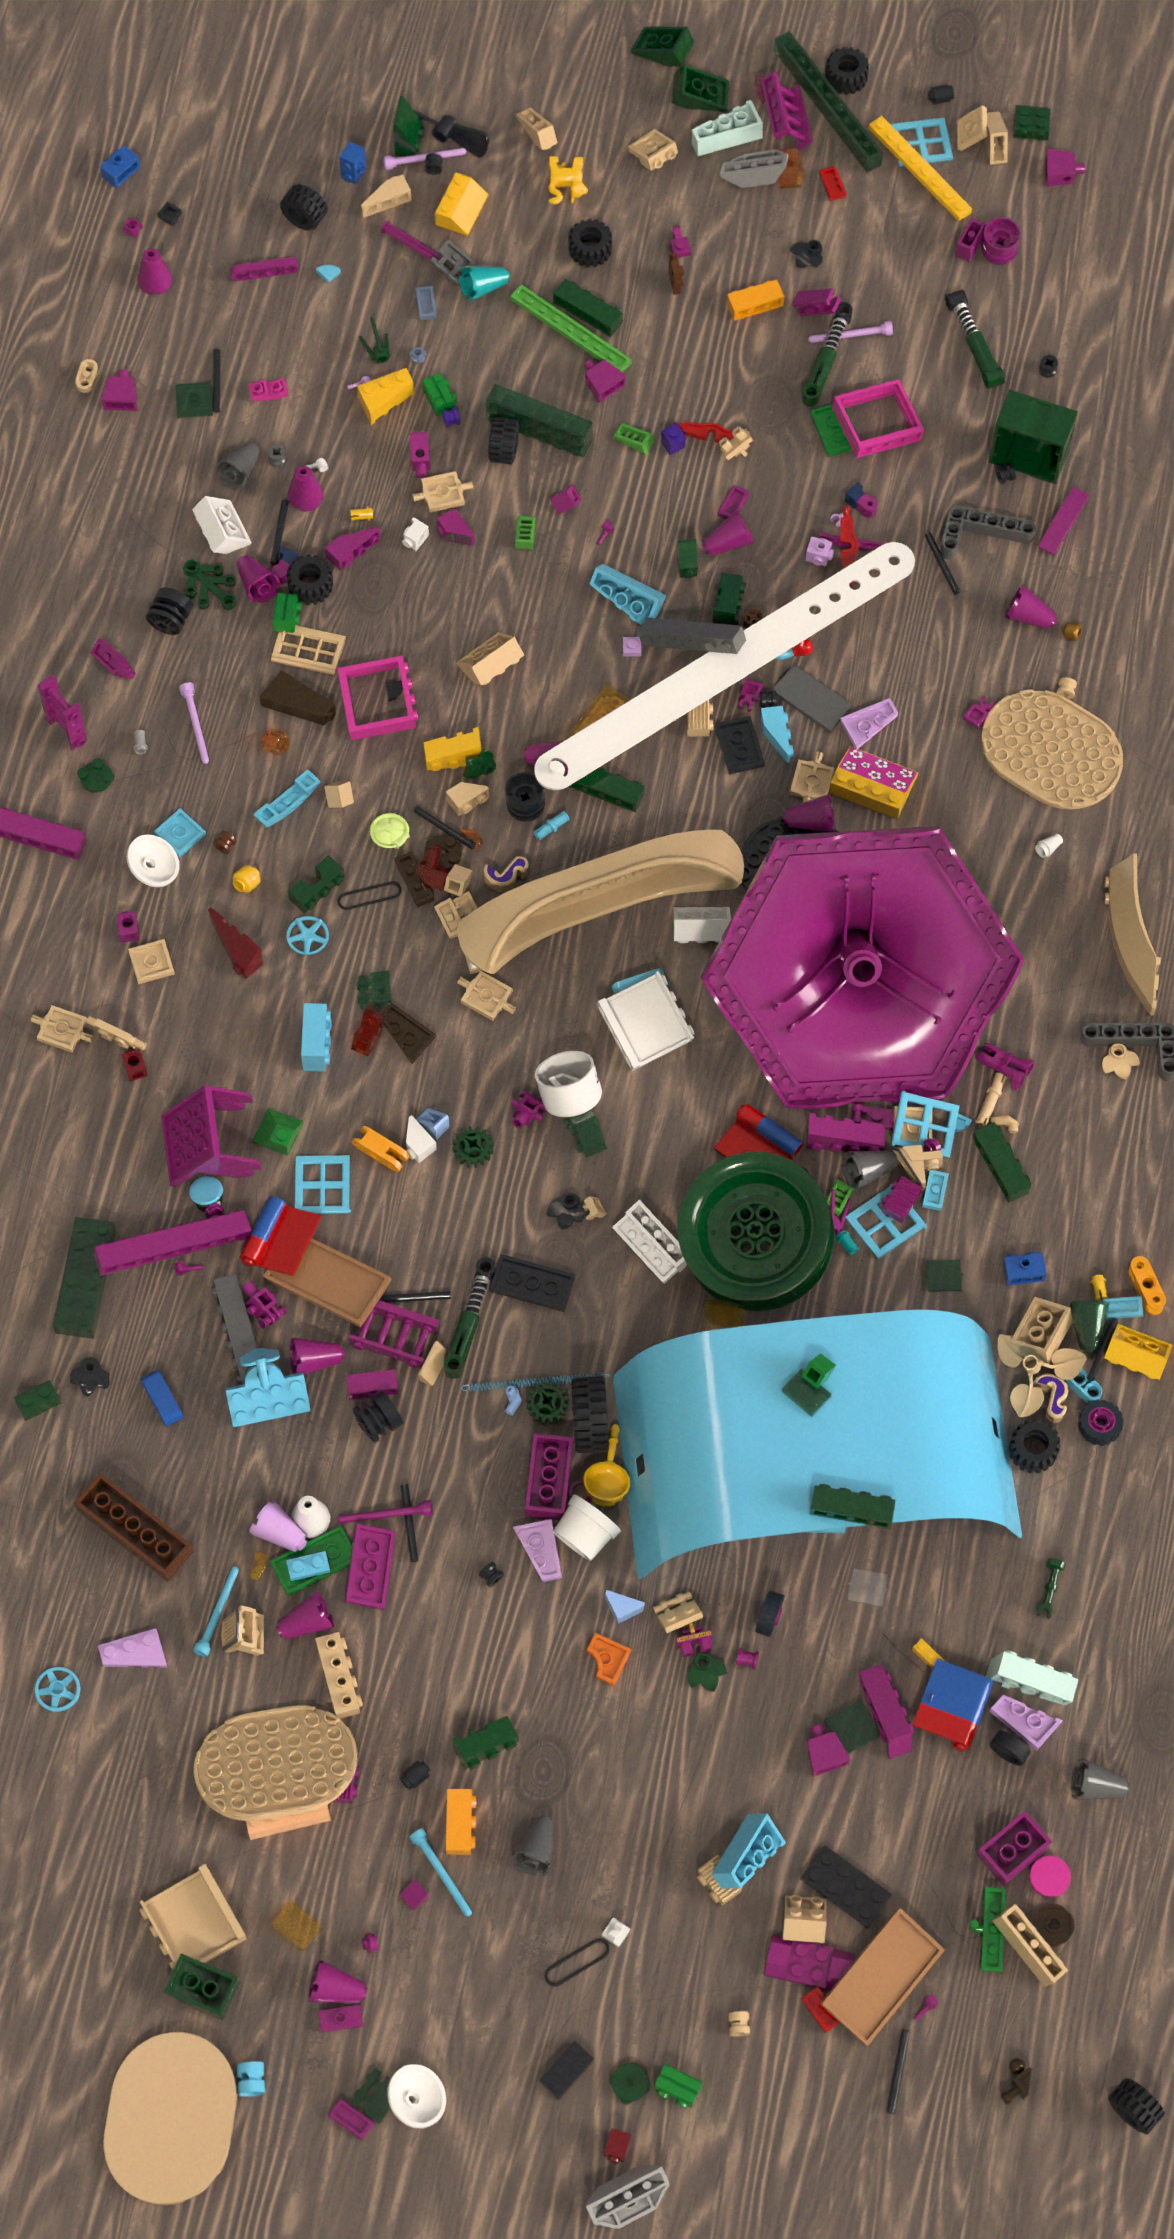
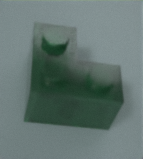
M591 1110L578 1116L565 1117L563 1120L567 1130H570L572 1136L576 1137L577 1142L574 1144L578 1153H582L587 1158L607 1149L597 1117Z

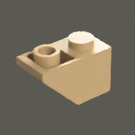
M460 782L446 791V801L458 816L463 813H469L474 806L483 804L489 798V788L484 785Z

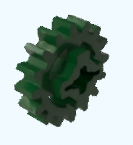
M469 1126V1131L461 1129L462 1134L457 1133V1140L452 1141L454 1145L452 1152L455 1153V1159L460 1158L461 1165L466 1162L468 1168L471 1164H474L475 1168H477V1163L485 1165L484 1160L489 1161V1154H493L492 1147H494V1142L491 1141V1135L486 1136L485 1129L480 1132L478 1126L475 1130H472L471 1126ZM483 1141L486 1145V1149H484V1147L482 1146ZM460 1145H462V1147L464 1148L463 1153L460 1149Z
M543 1381L542 1387L536 1384V1390L530 1389L529 1391L532 1397L528 1396L526 1398V1401L529 1402L526 1405L527 1409H532L529 1415H536V1422L542 1419V1424H545L546 1420L553 1424V1419L559 1422L560 1415H566L563 1409L569 1408V1405L566 1404L569 1398L563 1397L566 1391H560L559 1384L553 1387L552 1381L549 1385H546L545 1381ZM538 1396V1397H539V1402L536 1403V1405H534V1401H535L536 1397ZM544 1399L547 1402L551 1401V1407L548 1404H544ZM561 1401L560 1408L557 1410L556 1404Z

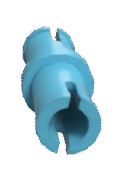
M563 810L551 820H546V823L534 830L533 834L541 841L551 832L555 833L557 828L569 821L570 818Z

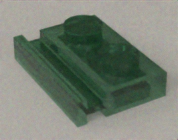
M801 1368L782 1388V1392L808 1415L813 1417L825 1402L831 1398L832 1394L823 1386L816 1388L802 1378L804 1370Z

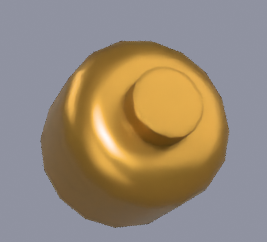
M1072 621L1067 622L1062 628L1064 638L1073 641L1079 640L1082 633L1081 624Z

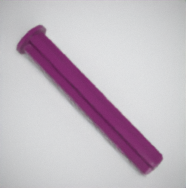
M389 220L382 226L381 233L390 235L427 259L431 260L433 256L438 260L441 259L435 250L393 226Z
M820 531L819 539L824 538L832 542V545L851 548L850 544L840 543V536L824 534ZM857 539L858 549L874 551L886 544Z

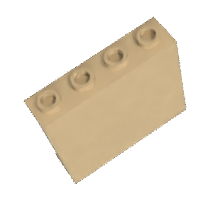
M206 1864L200 1866L198 1872L146 1902L140 1901L142 1908L139 1911L144 1920L149 1918L152 1924L149 1929L154 1938L157 1936L160 1938L162 1943L159 1944V1947L164 1956L167 1954L170 1956L172 1961L169 1962L172 1970H174L181 1953L207 1963L247 1939Z

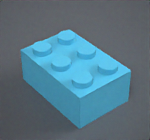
M304 1003L301 1048L303 1071L326 1072V1065H330L329 1047H331L330 1030H332L331 1011L327 1010V1004Z

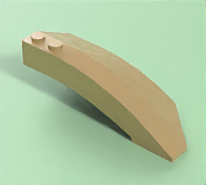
M1132 854L1111 868L1108 876H1105L1104 887L1108 888V893H1105L1104 904H1108V919L1113 946L1124 975L1149 1015L1154 1016L1157 1004L1156 990H1158L1159 974L1157 972L1161 957L1156 956L1143 922L1137 888V854Z

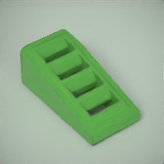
M621 423L613 435L614 439L644 454H647L654 443L652 433Z
M518 516L515 549L533 550L536 517ZM520 532H529L530 534H522Z
M837 1179L832 1189H835L834 1215L839 1217L853 1188ZM836 1188L846 1193V1195L836 1190ZM831 1191L829 1192L826 1198V1202L829 1206V1209L831 1204Z

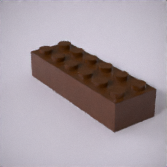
M101 1473L74 1502L77 1511L167 1582L194 1552L192 1545Z

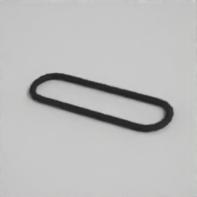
M387 882L347 892L339 896L338 905L342 909L350 910L394 899L401 894V886L396 882ZM393 884L399 888L398 893L394 896L350 907H344L340 902L341 898L346 895Z
M596 1939L549 1967L545 1973L546 1982L551 1986H559L607 1957L610 1952L609 1944L603 1939ZM597 1942H602L606 1945L607 1951L600 1958L559 1983L549 1981L548 1973L555 1967Z

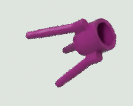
M832 1189L830 1211L833 1218L835 1235H837L840 1231H843V1224L850 1207L851 1198L848 1199L839 1220L834 1215L835 1189Z

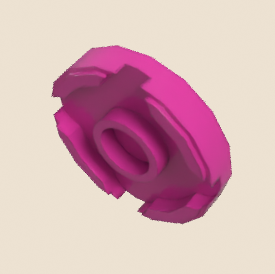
M1041 1857L1031 1867V1886L1041 1896L1058 1897L1070 1885V1869L1059 1857Z

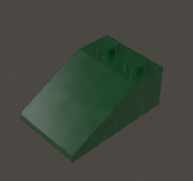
M644 27L631 49V53L664 66H682L694 44V40L688 27Z
M684 64L674 74L672 104L686 109L726 112L729 80Z
M403 96L399 98L393 123L395 156L399 157L412 156L420 152L421 142L419 141L420 138L424 137L421 119Z
M181 1953L164 1993L223 2021L240 1981L234 1975Z

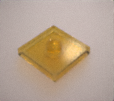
M705 1300L703 1332L742 1327L744 1309L730 1301Z

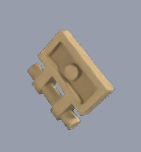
M690 1592L679 1593L675 1595V1598L668 1601L663 1600L659 1602V1605L653 1607L655 1614L663 1612L658 1615V1619L666 1633L703 1618L702 1612L695 1600L686 1602L692 1599ZM677 1605H680V1606H678V1607H676V1608L670 1610V1608H672V1607H674V1606H677Z

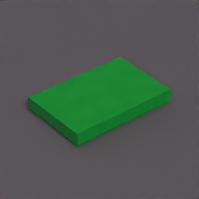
M832 404L810 410L811 418L827 457L852 451L832 409ZM844 408L845 411H846V413H847V415H848V417H849V419H850V421H851V424H852V426H853V428H854V430H855V427H854L853 422H852V420H851V418H850V415H849V413H848V410H847V408Z

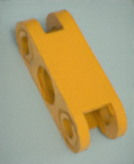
M362 1126L360 1131L364 1134L362 1140L354 1138L352 1144L389 1169L399 1172L402 1165L396 1158L407 1162L410 1157L409 1153L371 1128Z
M1137 1256L1130 1263L1128 1269L1129 1277L1138 1296H1142L1146 1312L1151 1315H1158L1162 1312L1166 1303L1165 1294L1150 1262L1145 1257ZM1143 1283L1150 1284L1151 1288H1145Z

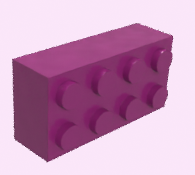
M534 1433L525 1516L561 1520L566 1512L573 1437Z

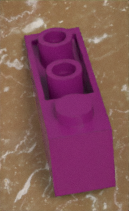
M376 527L336 538L325 547L326 558L339 570L350 566L354 559L362 556L369 547L379 542L380 529Z

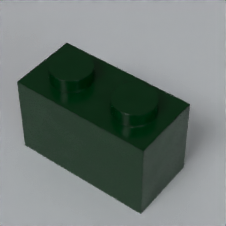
M50 1380L14 1397L25 1421L61 1404Z

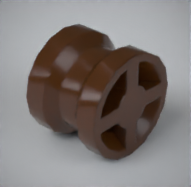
M757 609L748 610L745 614V628L747 629L762 620V613Z
M221 831L220 837L213 842L214 846L224 854H228L230 847L237 843L234 836L226 831Z

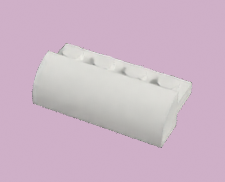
M640 1200L625 1212L626 1215L612 1227L663 1284L687 1266L679 1242Z

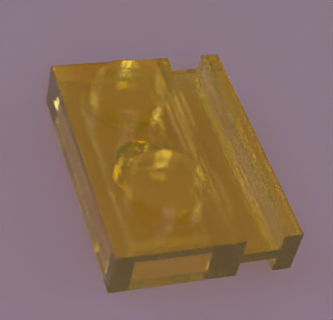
M291 1901L271 1923L272 1927L301 1951L306 1949L316 1937V1934L322 1929L321 1925Z

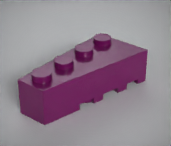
M809 1112L806 1148L813 1151L825 1149L832 1152H840L841 1150H884L885 1124L859 1121L857 1124L848 1118H843L839 1121L834 1120L833 1116L830 1115L820 1118L816 1117V1113Z

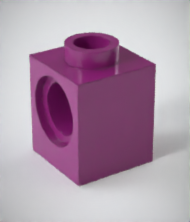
M125 911L117 914L120 941H138L139 931L136 912ZM126 924H132L130 927H124Z

